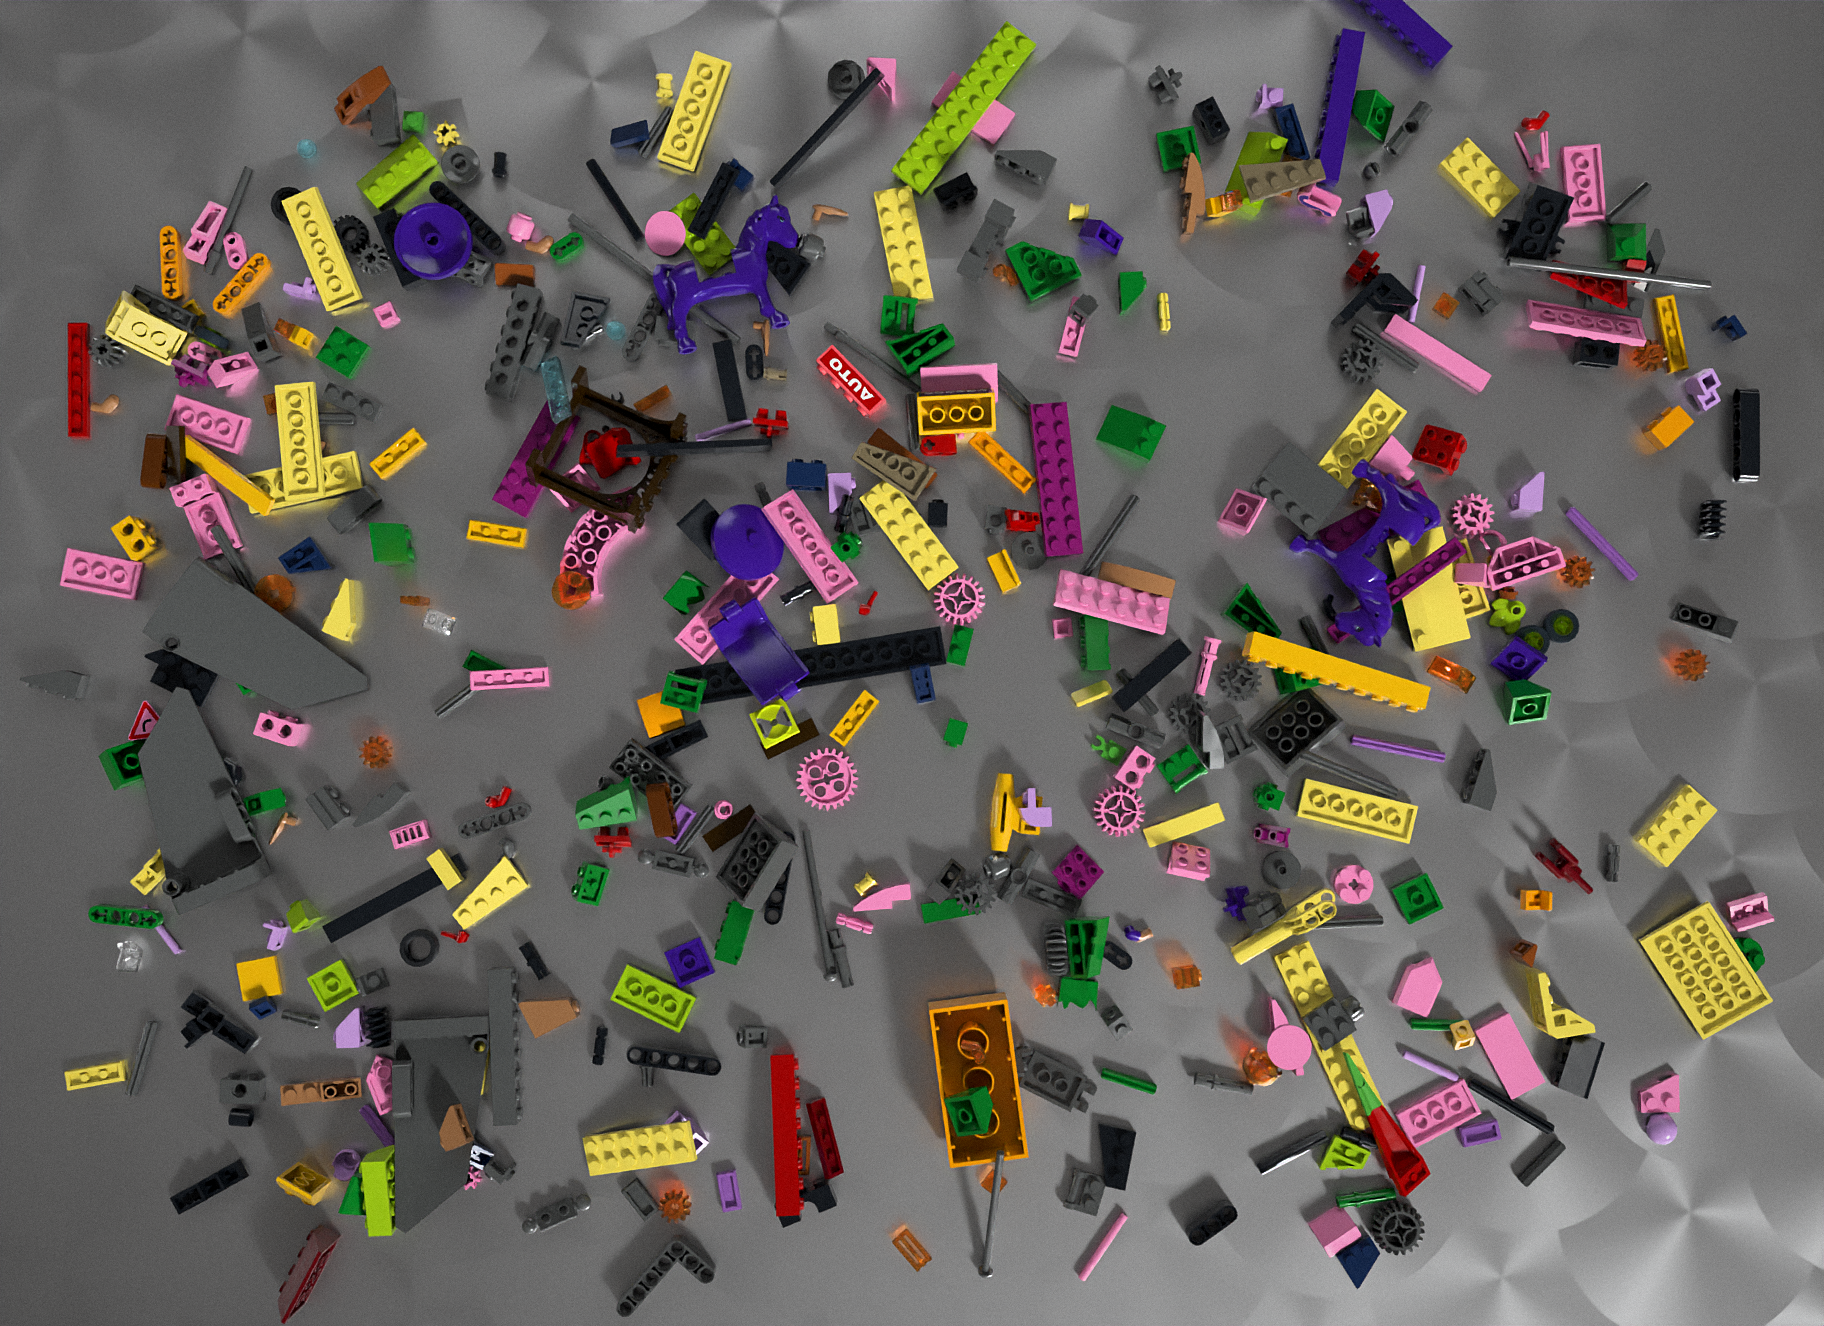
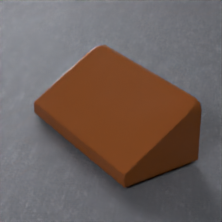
M495 263L496 285L517 286V283L534 287L535 267L526 264Z
M1521 939L1509 953L1519 963L1532 968L1538 946Z

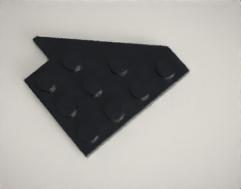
M176 644V645H173V646H170V648H171V649L175 648V647L177 646V644ZM160 649L144 656L158 664L150 682L171 693L174 692L176 687L188 689L196 705L199 707L205 706L220 677L219 674L165 649Z

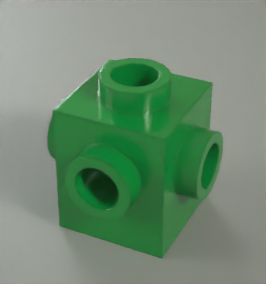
M844 531L835 538L837 542L830 547L839 560L844 562L849 557L852 560L861 553L859 550L862 547V540L856 533L853 534L850 531L846 534Z
M1267 782L1266 785L1260 784L1259 787L1256 786L1253 792L1254 802L1259 803L1257 807L1268 811L1269 808L1279 811L1285 792L1277 790L1278 786Z

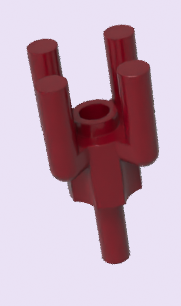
M1555 838L1551 839L1549 844L1561 857L1557 858L1554 863L1542 852H1538L1535 855L1558 879H1564L1567 883L1575 881L1587 894L1593 892V888L1580 876L1582 869L1578 866V859Z

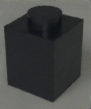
M933 499L932 503H928V527L947 528L948 503H944V500Z

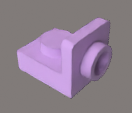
M1262 84L1261 88L1256 92V102H1259L1258 108L1276 109L1282 107L1284 88H1267V84Z
M305 277L303 285L297 282H292L291 284L284 283L282 290L288 295L311 300L312 295L316 292V284L310 277Z
M277 919L264 922L263 927L273 930L267 937V949L273 951L281 949L288 926L283 925V922Z

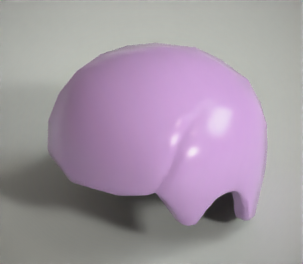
M1654 1113L1649 1116V1122L1645 1126L1648 1137L1656 1144L1665 1145L1672 1142L1677 1135V1125L1672 1117L1667 1113Z
M343 1149L337 1153L332 1162V1166L335 1169L333 1176L339 1181H349L352 1175L359 1171V1164L362 1161L359 1153L353 1149Z

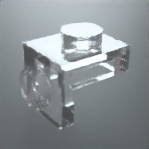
M428 608L422 626L451 636L457 618Z
M133 941L118 943L117 948L120 949L116 970L138 972L143 949Z

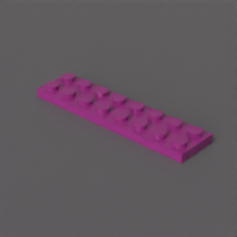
M1067 402L1028 405L1044 555L1045 557L1082 554L1083 546Z

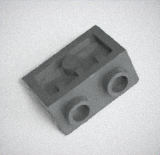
M471 251L466 264L452 276L459 277L471 285L482 287L483 278L492 266V260Z

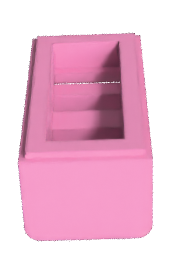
M427 819L389 831L394 849L432 838ZM416 826L420 827L422 837L419 836ZM410 828H413L416 839L412 838ZM404 830H406L409 841L405 839ZM398 832L402 840V843L400 844L398 843L396 833Z

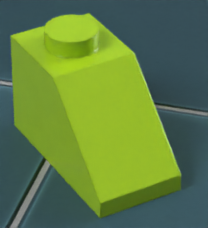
M307 899L296 900L289 906L290 910L286 913L290 928L294 934L308 929L321 917L320 913Z

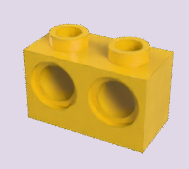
M129 515L111 527V530L130 559L140 562L159 548L155 544L157 541L154 536L145 529V522L140 517ZM132 525L133 532L130 534L129 527ZM143 541L144 547L140 550L139 544Z

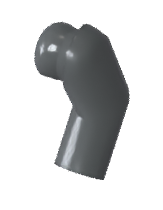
M503 837L499 842V845L503 847V853L497 859L498 863L505 854L509 859L514 854L513 841L507 837Z

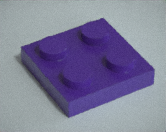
M1515 636L1491 660L1490 664L1515 681L1528 680L1547 662L1548 657Z
M701 937L664 952L679 988L716 972Z

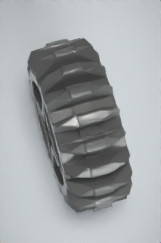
M1050 923L1044 927L1047 972L1050 976L1065 975L1068 971L1065 930L1062 924Z
M1390 1201V1207L1383 1204L1384 1210L1377 1209L1379 1216H1373L1376 1222L1371 1223V1226L1374 1228L1371 1233L1373 1236H1376L1374 1238L1375 1242L1379 1243V1247L1385 1249L1387 1253L1393 1251V1254L1397 1256L1399 1251L1402 1255H1406L1407 1249L1413 1253L1412 1246L1419 1248L1417 1241H1423L1420 1234L1425 1233V1230L1421 1228L1424 1226V1222L1420 1220L1422 1216L1416 1213L1417 1210L1414 1207L1410 1208L1408 1203L1403 1205L1401 1201H1398L1395 1205L1394 1202ZM1398 1214L1408 1216L1411 1221H1401ZM1398 1224H1399V1225L1401 1226V1228H1399L1398 1233H1397V1232L1395 1231V1229H1397L1396 1227H1397ZM1385 1235L1395 1236L1398 1242L1387 1240Z

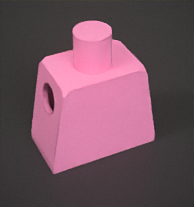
M1392 435L1385 440L1369 461V464L1380 470L1383 476L1391 473L1396 479L1400 475L1409 481L1415 474L1407 466L1412 460V456Z

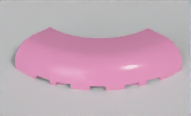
M630 486L627 488H623L612 494L622 493L630 490L633 487ZM629 495L626 499L629 506L634 499L632 495ZM616 499L615 502H620V505L623 506L622 499ZM590 509L580 518L566 541L562 561H560L559 592L561 603L577 602L603 595L601 577L605 559L615 543L630 532L627 525L593 509Z

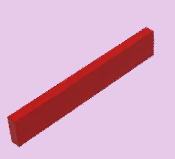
M87 322L68 323V437L71 438L90 437V355L88 353L90 351V346L88 345L90 344V324Z

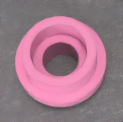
M720 800L715 804L714 814L717 818L727 819L732 815L733 807L729 801ZM722 806L725 807L724 813L720 812V808Z

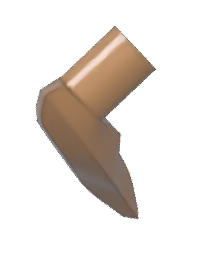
M821 204L812 206L815 209L812 219L819 221L822 212L828 215L848 216L847 212L838 208Z
M767 319L764 322L754 321L753 329L761 330L765 356H768L769 321Z
M287 812L282 814L270 836L268 844L271 845L275 841L279 833L284 829L285 824L295 826L297 819L289 817Z

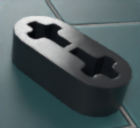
M753 344L748 346L745 351L746 374L749 380L758 382L762 380L764 375L763 352L760 346ZM753 349H756L759 355H756V361H753L752 355H749ZM753 365H756L757 371L760 372L757 374V377H753L750 372H753Z
M1106 940L1105 946L1112 945L1111 950L1115 953L1112 955L1107 952L1103 954V957L1121 970L1129 969L1132 965V957L1112 941ZM1117 955L1122 958L1127 956L1126 960L1128 963L1119 965L1120 960L1116 958Z

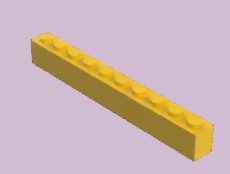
M1255 631L1247 633L1242 656L1248 657L1247 660L1250 662L1266 663L1265 666L1269 668H1283V672L1289 674L1299 673L1304 679H1318L1320 684H1334L1339 690L1347 691L1349 689L1353 690L1355 695L1371 696V699L1374 701H1388L1390 706L1406 707L1407 711L1415 713L1418 710L1426 709L1431 688L1429 686Z

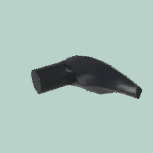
M1327 594L1322 602V607L1329 619L1335 623L1337 613L1332 607L1334 596Z

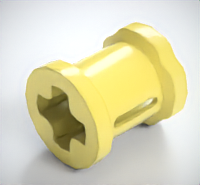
M667 73L656 74L658 82L656 95L661 98L672 97V75Z
M1070 202L1068 220H1072V218L1088 219L1089 204L1073 205Z
M867 872L865 877L853 886L865 898L866 894L879 884Z

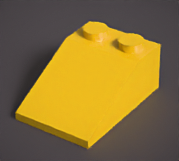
M300 1162L294 1164L276 1179L278 1185L284 1189L285 1193L297 1196L302 1199L301 1201L304 1204L313 1206L322 1199L332 1181Z

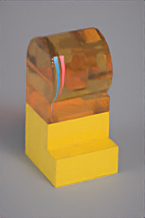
M1240 190L1227 191L1217 197L1205 199L1207 216L1222 217L1241 208L1243 202Z
M281 318L278 319L272 331L306 350L314 335L308 330Z

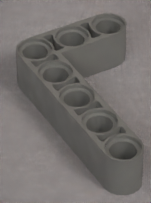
M675 1235L621 1296L616 1308L617 1313L622 1317L630 1316L677 1262L704 1284L713 1281L717 1269L716 1265L686 1237ZM680 1243L682 1245V1249H675L673 1244ZM688 1256L696 1257L697 1261L694 1263L690 1262ZM663 1257L667 1258L670 1263L663 1264L660 1259ZM709 1269L712 1274L705 1275L702 1270ZM648 1273H655L657 1278H649ZM635 1288H642L644 1290V1293H637L635 1291ZM628 1302L631 1308H625L622 1303Z

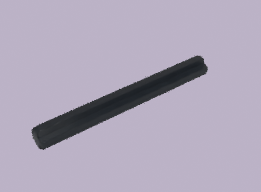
M595 159L587 161L588 169L635 241L642 240L644 234Z
M1472 1078L1468 1081V1088L1548 1135L1554 1132L1555 1126L1479 1080Z

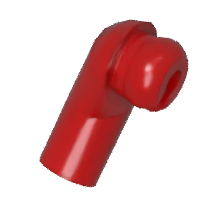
M1542 110L1537 118L1525 117L1521 122V126L1526 128V130H1539L1550 115L1547 111Z

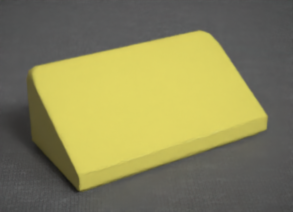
M1102 680L1071 693L1075 706L1079 707L1109 695L1113 690L1106 680Z
M439 848L426 858L447 890H450L464 880L444 848Z

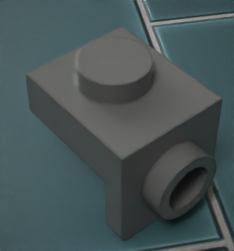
M1365 206L1346 212L1349 233L1357 238H1364L1369 235L1368 233L1374 232V228L1369 224L1367 208Z
M1117 1005L1101 1014L1102 1019L1117 1041L1133 1030Z
M491 1159L483 1168V1171L489 1179L501 1184L504 1180L509 1181L515 1174L513 1169L516 1164L513 1163L506 1171Z

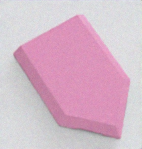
M1432 957L1406 967L1392 1000V1003L1427 1018L1442 985L1441 977Z
M377 1054L372 1068L367 1075L366 1082L379 1115H383L392 1111L393 1060Z

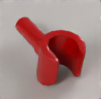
M874 591L867 605L861 603L859 614L868 615L870 613L872 603L878 592Z
M459 930L457 935L441 931L442 936L455 939L457 943H464L469 937V934L462 930Z

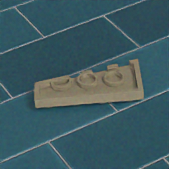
M1320 159L1239 165L1250 203L1326 179Z
M861 442L851 457L914 501L918 499L937 469L866 442Z

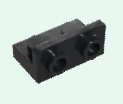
M967 172L933 189L943 211L947 209L951 211L957 208L959 203L973 200L978 191Z

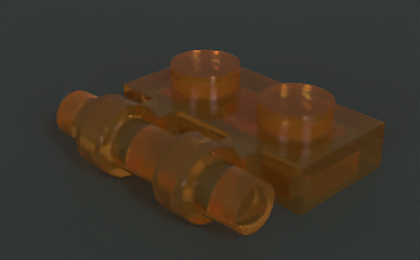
M1362 478L1360 481L1361 486L1359 490H1356L1352 504L1360 506L1362 501H1366L1365 509L1380 514L1382 509L1380 492L1367 478ZM1370 486L1374 487L1371 494L1366 492Z

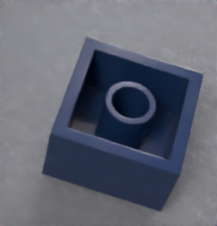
M792 459V462H787L786 486L788 490L827 492V465L823 464L822 460H811V463H804L802 459Z

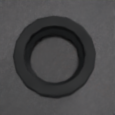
M293 187L279 189L271 200V210L274 216L291 226L288 217L282 214L280 208L282 200L301 193L300 190Z
M427 929L409 932L400 943L399 951L401 958L412 967H422L431 963L439 953L437 937ZM415 937H424L430 943V953L424 959H416L409 952V943Z

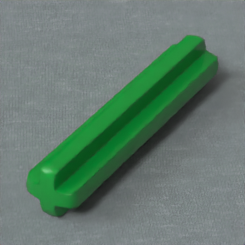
M1412 1018L1410 1027L1413 1030L1451 1031L1449 1028L1451 1024L1464 1020Z
M1103 1068L1101 1071L1102 1079L1152 1095L1156 1092L1157 1085L1108 1068Z

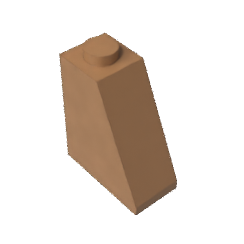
M572 997L525 999L518 1004L535 1039L575 1019L580 1015L579 1011L581 1010L578 1002L573 1000Z

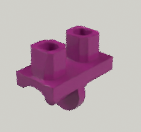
M186 354L179 360H172L171 364L175 366V378L179 379V386L183 388L188 385L194 386L195 382L205 387L208 385L207 371L209 366L200 362L195 369L192 367L194 364L193 358Z
M1259 823V826L1254 828L1253 837L1257 839V843L1288 848V835L1291 828Z

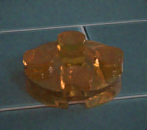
M566 571L558 575L551 590L554 601L559 606L569 610H577L585 606L591 599L592 591L589 580L581 573ZM570 585L577 589L573 596L567 594Z
M278 574L265 576L258 581L255 587V595L279 613L284 612L294 602L296 588L285 576ZM278 589L279 596L273 599L271 591Z

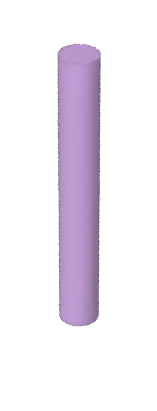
M1418 265L1412 294L1418 301L1409 309L1407 319L1409 323H1415L1426 268L1423 265Z
M750 418L696 434L695 438L696 441H703L751 426L752 424Z
M147 904L141 907L144 909H150ZM152 916L147 918L149 920H153L154 922H156V919H153ZM162 924L155 928L175 955L182 950Z
M1405 1050L1403 1052V1058L1455 1082L1458 1080V1074Z

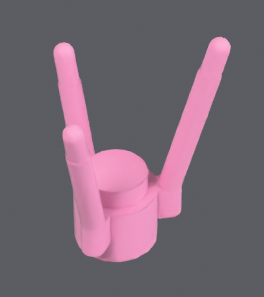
M1548 131L1540 133L1541 153L1534 155L1533 160L1518 132H1515L1514 135L1528 161L1529 168L1533 167L1534 172L1550 168Z

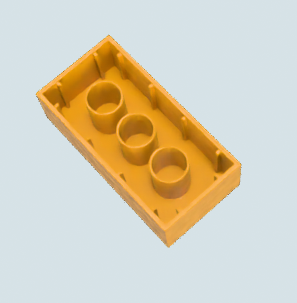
M1005 992L928 1002L950 1168L995 1162L998 1150L1005 1152L1004 1161L1029 1158L1008 1000ZM986 1086L993 1103L988 1132L957 1137L944 1099L971 1088Z

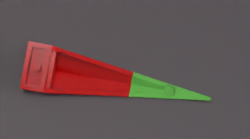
M1343 1052L1389 1178L1393 1180L1399 1195L1406 1197L1431 1173L1424 1158L1386 1111L1350 1055Z

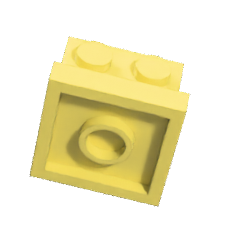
M124 290L121 292L105 322V333L112 339L170 366L187 335V331L151 314L148 307Z
M1533 967L1525 968L1534 1026L1557 1039L1595 1033L1594 1024L1569 1009L1562 1008L1553 1003V998L1549 994L1548 989L1550 980L1545 972Z

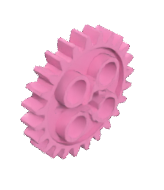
M826 748L823 754L818 749V755L811 752L812 758L805 757L804 759L807 763H800L803 771H797L801 775V778L796 779V781L801 782L797 789L804 790L800 796L807 795L808 797L805 802L812 800L811 806L813 807L817 803L819 804V810H821L823 805L826 806L827 811L830 805H833L834 809H837V803L844 806L843 799L850 801L848 794L854 795L855 793L851 789L858 787V785L853 783V781L858 780V777L853 776L857 769H851L854 762L848 764L849 756L843 759V752L841 751L836 755V749L829 753L828 748ZM831 762H836L839 765V770L835 773L829 770L828 766ZM813 767H817L821 771L818 778H813L810 774V770ZM824 774L828 776L844 774L843 777L832 779L830 784L822 782L811 785L812 781L823 779L825 777ZM840 780L844 783L845 787L842 791H837L834 788L835 781ZM817 786L825 787L826 794L824 796L816 794Z

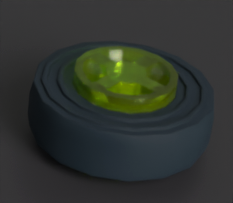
M197 325L193 331V334L199 337L200 341L212 347L226 349L229 344V340L224 338L223 334L207 326Z
M1553 610L1545 617L1543 629L1547 632L1551 641L1566 643L1574 639L1578 634L1579 621L1575 614L1569 610Z
M1526 625L1515 633V636L1532 645L1542 654L1548 651L1550 639L1542 627Z

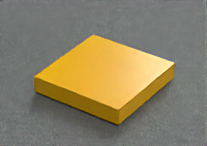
M276 955L236 963L243 1001L283 993Z

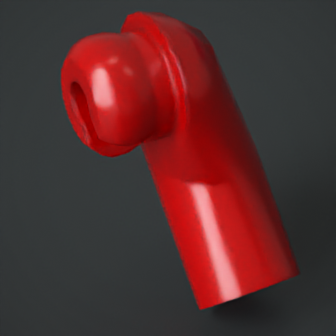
M503 786L499 795L488 796L485 799V805L489 808L504 806L512 789Z

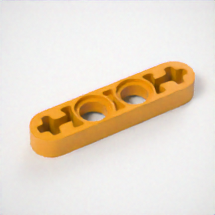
M164 226L160 230L162 293L165 298L171 301H178L183 296L181 236L174 227ZM172 232L174 236H171L170 239L166 236ZM174 249V258L168 259L166 256L167 252ZM171 268L176 270V275L173 278H169L167 275L168 270ZM172 287L176 290L173 296L169 294V291H172Z
M262 253L254 254L214 299V310L222 315L231 313L269 270L271 266L270 259ZM259 259L263 260V266L257 262ZM252 266L258 270L257 273L251 269ZM251 272L253 275L252 280L245 282V273ZM239 286L240 293L237 296H232V288ZM226 295L233 299L232 302L226 298ZM221 302L225 303V309L221 308Z

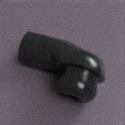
M226 757L223 760L224 764L229 770L234 785H238L242 780V768Z

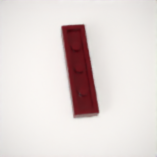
M820 1097L806 1103L824 1177L825 1179H832L844 1173L826 1100L825 1097Z

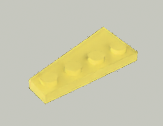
M505 854L483 881L476 886L474 891L453 912V916L462 928L466 929L525 889L528 883Z

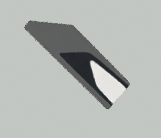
M1655 229L1646 248V267L1644 273L1656 274L1664 257L1665 248L1659 229ZM1631 282L1630 285L1648 292L1651 283Z

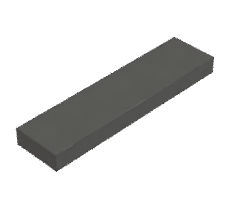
M136 284L131 292V295L149 308L151 314L192 334L200 316Z

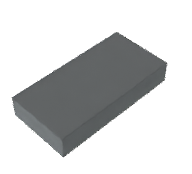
M638 1178L621 1190V1193L644 1222L660 1210V1206Z

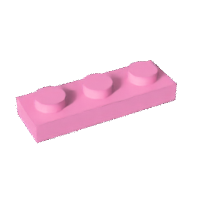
M1072 297L1070 309L1079 297ZM1067 316L1058 353L1073 357L1078 356L1085 325L1081 327Z

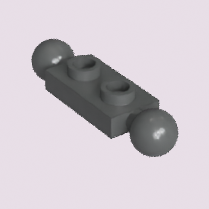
M643 849L638 853V861L641 864L653 862L652 869L688 878H690L691 872H694L698 878H704L709 873V868L705 863L693 864L695 858L658 849L655 855L648 849Z
M580 1195L577 1197L576 1202H574L573 1198L569 1197L535 1212L536 1219L527 1218L524 1220L522 1230L526 1234H532L539 1226L540 1231L543 1232L578 1217L577 1209L581 1211L587 1210L591 1205V1199L587 1195Z

